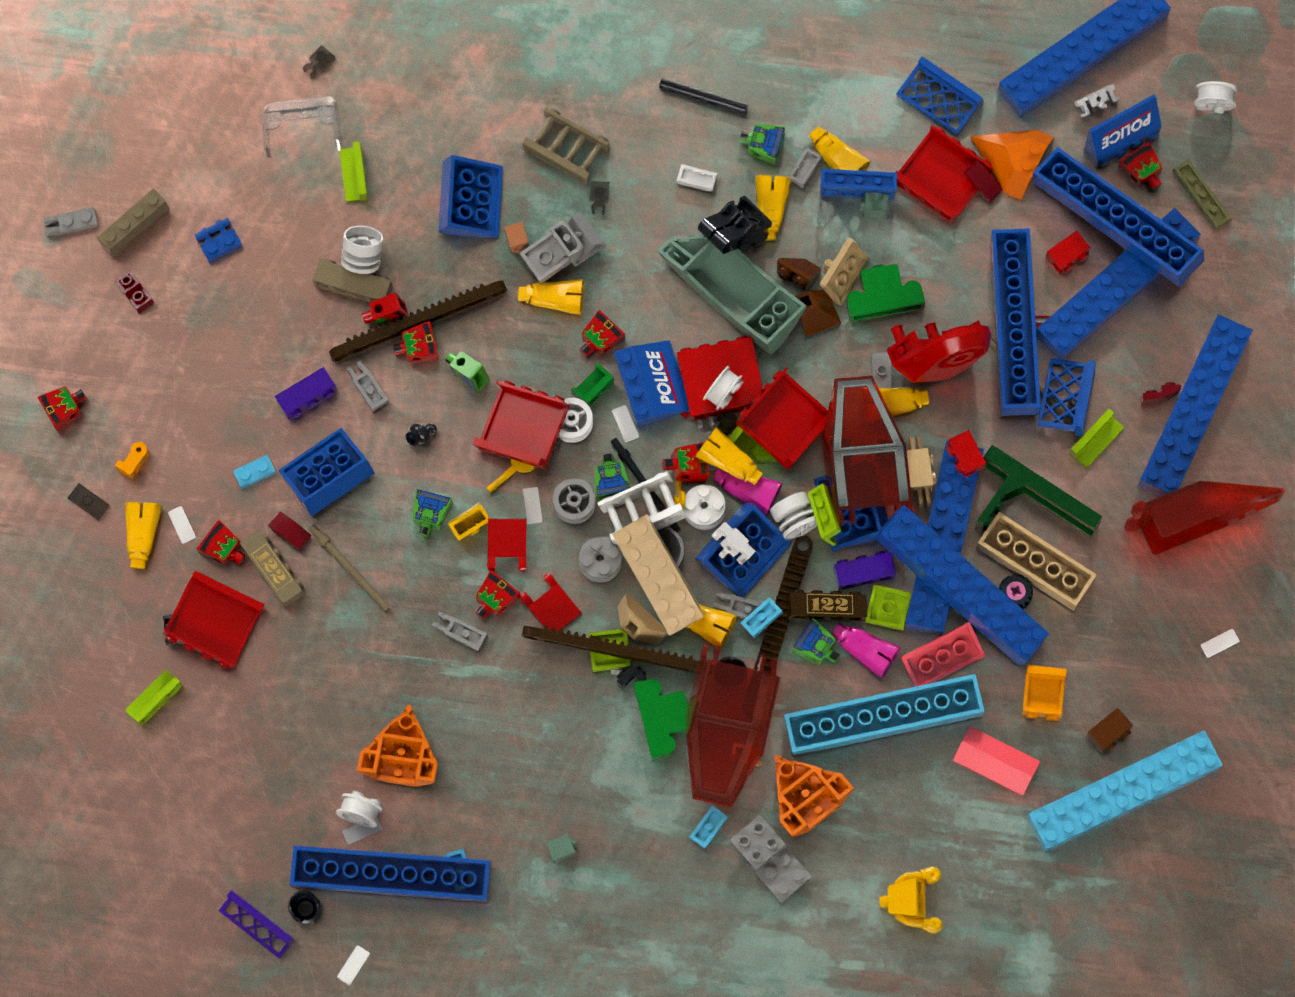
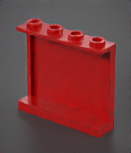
M931 125L926 137L901 169L896 171L897 186L953 224L979 191L971 185L964 172L976 160L990 174H992L993 166H991L992 164L987 159L978 157L972 149L962 146L958 139L946 135L942 128H936Z
M740 336L733 341L721 340L714 345L702 344L699 348L691 349L687 347L677 352L691 422L697 421L699 418L702 420L710 416L717 417L741 412L744 408L749 410L752 406L749 404L756 395L760 397L763 394L761 392L763 386L752 337ZM729 366V370L738 377L740 375L743 376L741 380L744 383L734 394L731 393L733 398L729 404L723 409L717 410L715 404L708 399L704 401L703 398L721 372Z
M788 367L783 372L780 369L772 377L774 382L772 384L768 382L761 389L763 394L760 397L756 395L749 404L752 406L749 410L747 408L743 409L738 415L740 420L736 423L787 470L835 417V409L833 407L828 411L786 374V371L789 369Z
M506 380L504 383L497 381L496 384L500 389L481 438L475 437L472 444L479 450L545 470L570 406L560 396L554 395V397H550L547 393L540 390L536 393L531 391V388L523 385L519 388L514 383Z
M195 570L179 599L163 635L166 636L165 639L169 642L183 644V648L190 652L195 650L201 653L200 656L206 660L211 661V659L218 661V665L225 669L233 668L265 604Z

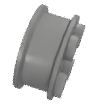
M568 479L560 483L553 495L556 514L561 520L570 524H579L588 520L596 507L595 493L592 487L581 479Z
M595 537L588 540L582 546L579 553L580 569L584 576L593 582L603 583L612 580L617 576L622 565L619 547L614 545L611 539L605 537Z

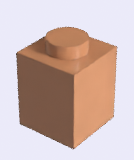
M523 222L504 227L511 253L519 254L529 247Z

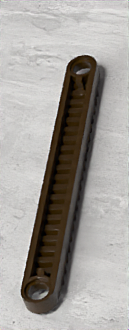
M502 280L486 286L481 283L480 288L474 286L473 291L466 289V294L459 292V297L452 295V299L445 298L444 303L439 300L437 306L432 303L431 308L424 306V311L417 309V314L410 312V316L403 315L402 320L397 317L395 323L390 320L387 326L383 323L380 329L375 326L374 331L368 329L367 334L361 332L360 337L354 335L353 340L347 338L345 343L329 351L330 357L333 362L341 361L402 336L403 331L428 321L432 324L503 295L507 291L506 285Z
M807 536L796 538L775 601V604L783 613L765 631L742 704L743 714L747 718H752L753 713H749L746 707L750 703L755 704L761 674L773 676L790 622V619H787V596L793 590H800L812 553L813 543ZM802 541L807 542L809 548L805 551H801L798 548V544Z
M546 625L543 629L523 626L521 634L522 637L695 674H698L701 661L693 660L692 655L687 659L685 654H682L681 657H678L677 652L673 655H670V651L663 654L662 649L655 652L653 647L648 651L647 646L640 649L638 644L635 647H632L631 643L625 646L624 641L617 644L616 640H613L610 643L608 638L602 641L600 636L595 640L593 635L586 638L585 633L582 636H579L578 632L571 635L570 630L566 633L563 632V629L556 632L555 627L548 630ZM711 664V667H710V671H709V675H708V676H711V675H712V671H713V665H712V664Z

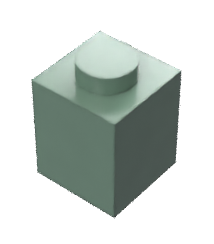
M866 192L865 198H861L860 209L864 210L863 216L886 218L888 194Z
M568 834L546 842L554 864L576 855L575 849L578 847L574 837L570 839Z

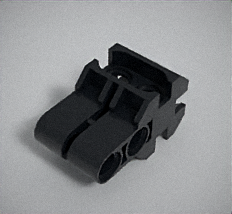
M742 196L737 205L732 200L719 213L703 219L698 225V230L722 254H727L736 249L745 253L748 251L750 244L753 243V247L757 248L767 239L768 233H765L764 230L770 228L773 222L746 196Z

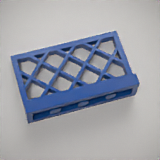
M923 56L896 93V95L956 136H958L976 109L983 103L982 96ZM919 70L926 75V81L915 82V75ZM938 82L941 84L942 91L931 93L929 83ZM927 84L929 93L918 95L916 86ZM914 86L916 96L907 97L903 94L906 87ZM954 93L957 101L946 103L944 94ZM942 94L944 104L933 105L931 96ZM929 96L931 106H920L918 98ZM969 103L973 107L969 112L961 113L959 104ZM958 105L959 114L948 116L946 106ZM944 107L946 116L938 118L934 115V108ZM960 117L961 124L957 129L949 125V119Z
M821 169L820 196L865 198L866 192L888 194V199L895 200L897 189L896 172Z
M1050 358L1037 426L1072 431L1077 436H1083L1095 376L1096 361L1088 360V363ZM1053 364L1060 365L1065 370L1056 374L1053 370ZM1080 368L1083 369V373L1075 377L1071 370ZM1068 373L1072 380L1064 384L1060 377ZM1057 380L1061 386L1053 390L1049 384ZM1076 383L1079 386V390L1072 393L1068 387ZM1065 390L1069 396L1061 400L1057 393ZM1054 396L1058 403L1050 407L1046 400ZM1073 399L1076 406L1069 410L1064 403ZM1062 406L1066 412L1058 417L1053 410ZM1051 413L1055 418L1051 422L1042 421L1043 416ZM1070 416L1073 420V425L1064 424L1061 420Z

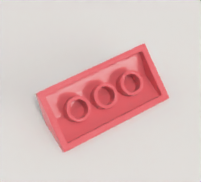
M967 622L902 656L901 660L913 686L916 687L935 683L985 657V653L970 622Z
M971 726L953 758L954 762L1021 796L1024 795L1040 763L1039 760Z

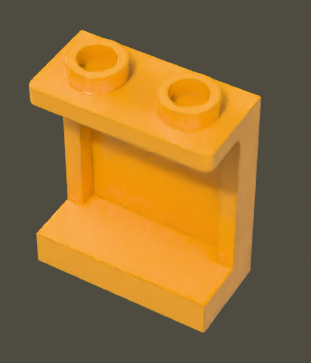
M1027 665L1022 708L1023 715L1032 719H1037L1038 716L1046 717V720L1057 721L1058 718L1061 719L1067 669Z

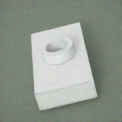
M681 164L676 183L713 192L717 173Z

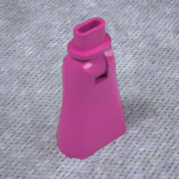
M719 468L713 477V481L720 483L719 486L723 487L726 492L743 502L754 504L765 516L769 515L770 509L773 507L783 484L782 482L760 477L757 483L753 485L748 480L745 482Z
M841 623L837 624L831 634L834 638L838 639L837 642L847 652L863 663L880 679L886 675L901 650L900 646L876 637L862 629L850 628L849 625L844 626Z

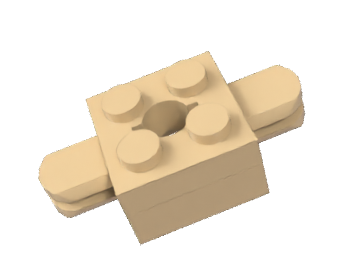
M920 435L916 436L917 449H915L913 436H909V450L905 451L909 497H916L918 510H923L922 496H924L926 510L931 509L930 494L932 489H934V484H936L935 472L931 471L933 455L929 454L928 448L922 447Z

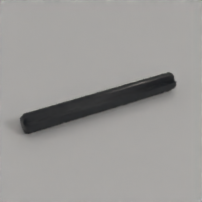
M662 78L659 83V88L733 112L745 115L748 110V105L671 80Z

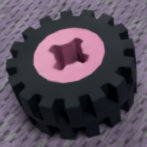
M1016 574L1009 575L1002 580L999 589L1021 609L1026 608L1033 597L1031 582L1020 574L1019 576H1016Z

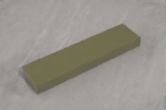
M1190 160L1173 169V173L1215 231L1232 220Z

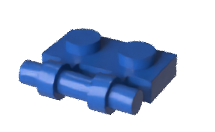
M228 217L222 221L219 219L215 221L216 224L208 228L204 227L200 229V232L194 234L197 241L205 238L206 242L201 244L200 247L209 263L242 246L234 228L228 231L224 228L231 224ZM220 231V235L211 239V234Z

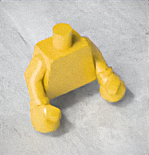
M928 867L918 872L904 873L895 880L894 884L888 886V895L880 896V906L882 908L888 907L889 914L895 915L896 920L906 926L917 927L931 934L938 933L943 927L942 920L939 918H923H926L925 884L930 885L938 882L942 876L941 871L937 867Z

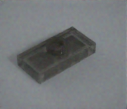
M80 483L68 496V500L98 521L110 507L107 502Z

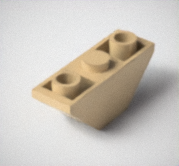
M628 593L625 594L617 606L620 627L636 641L661 645L668 635L665 627Z

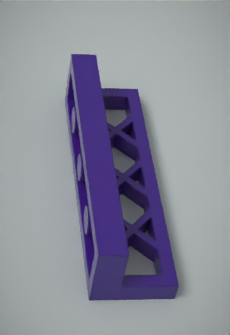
M231 890L227 895L228 899L218 911L281 959L295 940ZM231 902L238 906V914L230 915L225 911ZM250 915L253 917L254 926L245 927L242 925V916ZM257 928H267L269 938L260 939L257 935ZM281 939L286 943L279 953L273 949L272 940Z

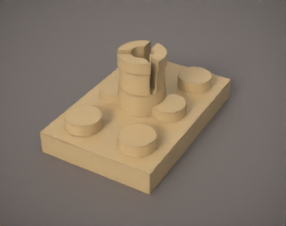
M851 238L846 240L834 261L827 259L823 265L829 266V268L822 267L826 275L823 277L820 285L834 303L840 306L869 261L863 250Z

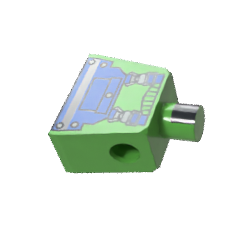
M755 124L753 133L741 132L739 142L749 144V155L776 166L785 135V127Z
M461 351L458 355L450 352L447 355L445 361L450 364L449 366L453 374L475 392L479 393L490 380L484 366Z
M613 454L602 455L603 465L596 466V501L631 488L623 463H614Z
M416 489L413 522L420 525L418 535L429 537L431 528L441 529L452 507V498Z
M813 618L792 647V653L818 665H821L825 658L835 664L841 655L833 649L836 639Z

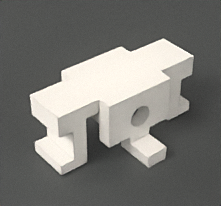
M1108 85L1075 101L1076 107H1080L1083 112L1080 116L1085 117L1090 114L1086 105L1090 103L1091 107L1098 106L1101 110L1107 107L1104 104L1105 101L1109 100L1110 103H1114L1120 100L1119 97L1115 98L1112 92L1115 90L1114 85Z
M726 522L711 535L716 541L722 535L725 537L720 543L724 548L719 553L722 559L728 553L734 557L740 552L741 555L736 560L742 565L755 552L748 544L749 540L736 527L732 529Z

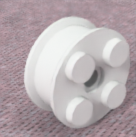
M1219 81L1202 82L1196 85V90L1198 91V99L1195 100L1196 109L1213 110L1215 114H1223L1224 111L1236 107L1234 93L1237 92V87L1235 85Z
M727 366L709 388L703 400L708 399L717 406V410L723 409L732 400L731 393L734 394L744 383L741 380L743 376L740 375L738 377Z
M566 398L564 402L570 407L558 438L568 443L580 442L592 431V411L583 400Z
M698 485L687 492L684 507L687 515L685 519L692 527L699 530H710L722 522L726 512L725 499L717 488L711 485Z
M353 791L352 794H342L343 802L341 808L336 810L337 816L362 827H377V815L383 810L380 801L365 798L364 794Z

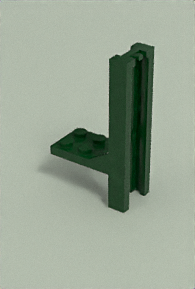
M991 445L983 457L986 462L984 470L1003 481V483L978 518L975 527L976 531L982 533L984 529L987 530L995 517L994 514L997 515L998 512H1001L1004 503L1023 494L1087 537H1092L1101 522L1102 516L994 445Z

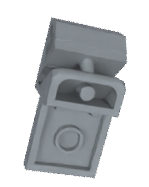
M582 214L573 216L568 223L564 220L559 221L549 228L550 232L524 249L520 252V255L542 284L570 263L577 267L606 247V245L585 215Z
M761 815L757 816L730 840L737 853L744 858L747 866L763 881L781 903L812 877L786 848L783 840Z

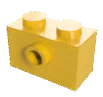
M479 502L447 523L459 541L469 534L472 536L481 530L480 527L488 523L490 518Z

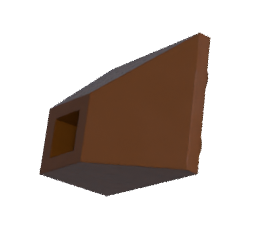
M779 258L777 261L778 276L784 281H791L801 291H809L821 275V268L807 259Z
M809 290L795 296L807 306L799 319L806 337L841 325L832 299L825 290Z

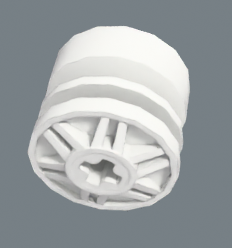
M354 226L345 230L341 257L342 266L346 270L358 274H369L377 271L381 264L383 235L378 230L368 226Z
M805 492L788 496L770 509L775 522H784L780 525L779 529L781 532H784L782 535L785 540L803 536L817 526L813 510H807L811 503Z

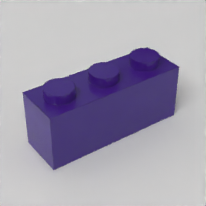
M322 367L277 394L275 398L289 420L299 417L308 408L316 407L319 401L324 398H331L337 391V388L325 368Z
M885 551L876 552L874 556L870 557L861 555L852 561H848V559L839 560L837 564H834L833 568L839 591L895 579L896 576L891 552L886 553Z

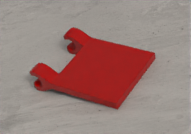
M488 519V571H495V557H518V570L526 571L527 519Z
M548 573L544 576V580L551 587L550 590L534 602L526 592L520 595V599L543 627L545 625L548 626V630L555 627L556 632H558L582 614V612L560 587L554 577Z

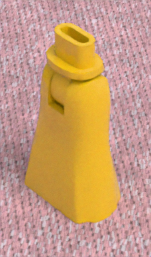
M820 126L809 134L818 153L822 155V158L831 169L866 171L869 167L870 160L849 147L837 136L828 133L827 130L824 131Z
M758 175L755 177L757 207L773 222L770 228L764 230L765 233H768L766 239L768 241H776V234L779 233V228L783 221L791 185V178L786 176H775L774 181H772V176Z
M584 280L543 282L542 284L538 282L532 284V286L528 284L527 287H519L518 301H524L526 304L530 303L536 307L582 315L585 289Z
M907 387L876 388L890 417L909 413L917 408H921L923 405H929L927 390L919 391V389H915L914 391L913 388ZM861 388V400L866 424L881 421L882 418L868 388Z
M717 427L695 455V457L738 479L745 482L748 480L753 485L757 483L763 474L757 469V465L754 464L753 460Z
M125 502L126 545L129 554L128 559L131 560L130 568L145 569L146 561L149 560L148 557L152 551L162 510V505L143 503L142 505L141 502Z
M700 605L705 617L686 628L722 650L736 623L737 615Z

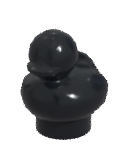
M413 423L406 433V440L412 446L423 445L428 442L430 436L436 434L437 427L433 423H427L425 426Z

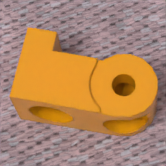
M135 442L131 446V452L124 462L118 460L115 464L117 471L132 480L149 457V451L143 442Z

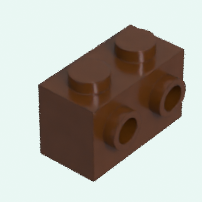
M1116 708L1089 730L1086 736L1101 753L1105 750L1109 752L1117 745L1115 742L1118 739L1124 740L1132 733L1130 730L1133 724L1119 708Z

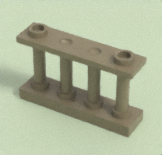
M545 107L544 115L547 120L534 139L525 138L522 143L523 150L581 183L588 185L591 180L588 169L601 149L609 152L610 143L605 137L597 136L561 116L557 110L553 108L550 110ZM555 122L563 128L551 147L546 149L541 146V141ZM569 131L579 137L567 156L562 158L557 155L556 151ZM585 140L595 146L583 165L578 167L573 164L572 160Z

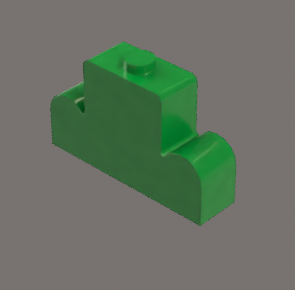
M879 264L871 269L862 270L860 281L863 293L861 291H853L847 298L850 322L919 310L925 307L921 284L915 280H910L903 286L897 264L887 266Z
M655 679L633 683L652 761L672 756L676 750L675 740L672 736L690 732L689 711L691 704L687 705L683 691L661 696V684Z

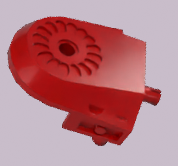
M979 320L969 326H959L942 331L941 336L939 335L936 323H929L924 326L929 339H918L916 331H912L905 336L903 326L896 325L890 329L896 343L890 346L887 352L892 366L912 383L950 380L960 372H964L987 353L992 334L990 328L981 325Z

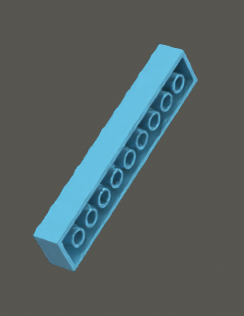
M976 674L785 714L784 722L792 757L981 717L984 714V707Z
M1204 730L1029 813L1027 819L1045 853L1220 770L1223 764Z

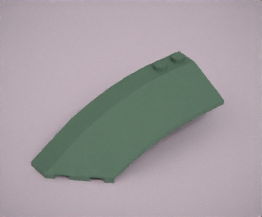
M693 235L683 239H678V237L669 238L657 250V253L710 306L745 336L752 337V341L770 355L785 342L807 308L803 302L769 277L739 249L722 254L704 235Z

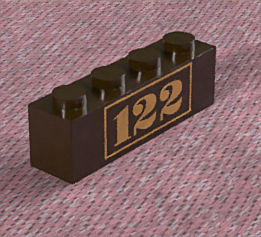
M793 590L787 596V619L812 620L813 618L815 620L864 621L867 618V594H861L858 591L842 594L841 591L823 593L822 590H813L811 593H804V590Z

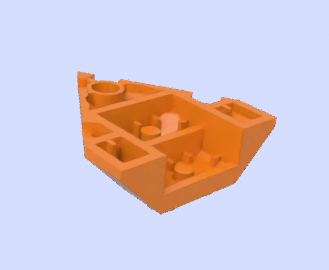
M1035 129L970 136V139L980 151L979 153L982 158L987 159L992 164V174L1003 189L1002 191L1021 201L1029 187L1033 172L1037 169L1054 137Z
M410 704L374 738V741L367 748L365 747L360 752L357 772L376 781L413 787L433 784L435 782L438 763L433 756Z
M774 755L780 823L792 838L815 828L838 810L854 790L853 786L841 773L830 772L817 766Z

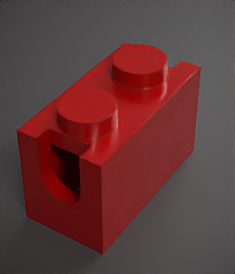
M1076 230L1049 249L1045 258L1058 274L1062 272L1067 273L1074 267L1076 262H1083L1089 257L1088 250L1091 247Z
M969 430L948 439L949 443H947L946 450L950 457H954L956 461L954 465L959 474L962 473L965 478L985 469L986 462Z

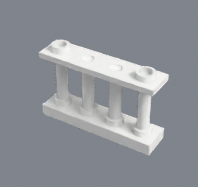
M668 472L658 473L647 481L616 495L605 497L597 503L603 513H609L615 532L622 529L615 508L626 504L631 520L634 522L639 519L632 500L641 496L645 500L650 513L649 517L656 530L687 517L681 504L676 505L668 488V484L672 483L673 480ZM659 488L668 506L666 510L657 512L650 492ZM610 534L612 542L614 543V545L618 546L613 535Z

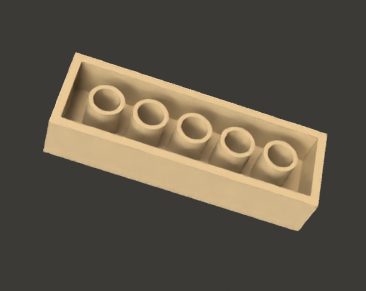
M1000 512L993 519L976 549L1018 576L1019 574L1023 575L1022 577H1026L1032 585L1072 611L1079 605L1097 576L1091 570Z
M644 515L612 534L669 636L705 617L648 515Z

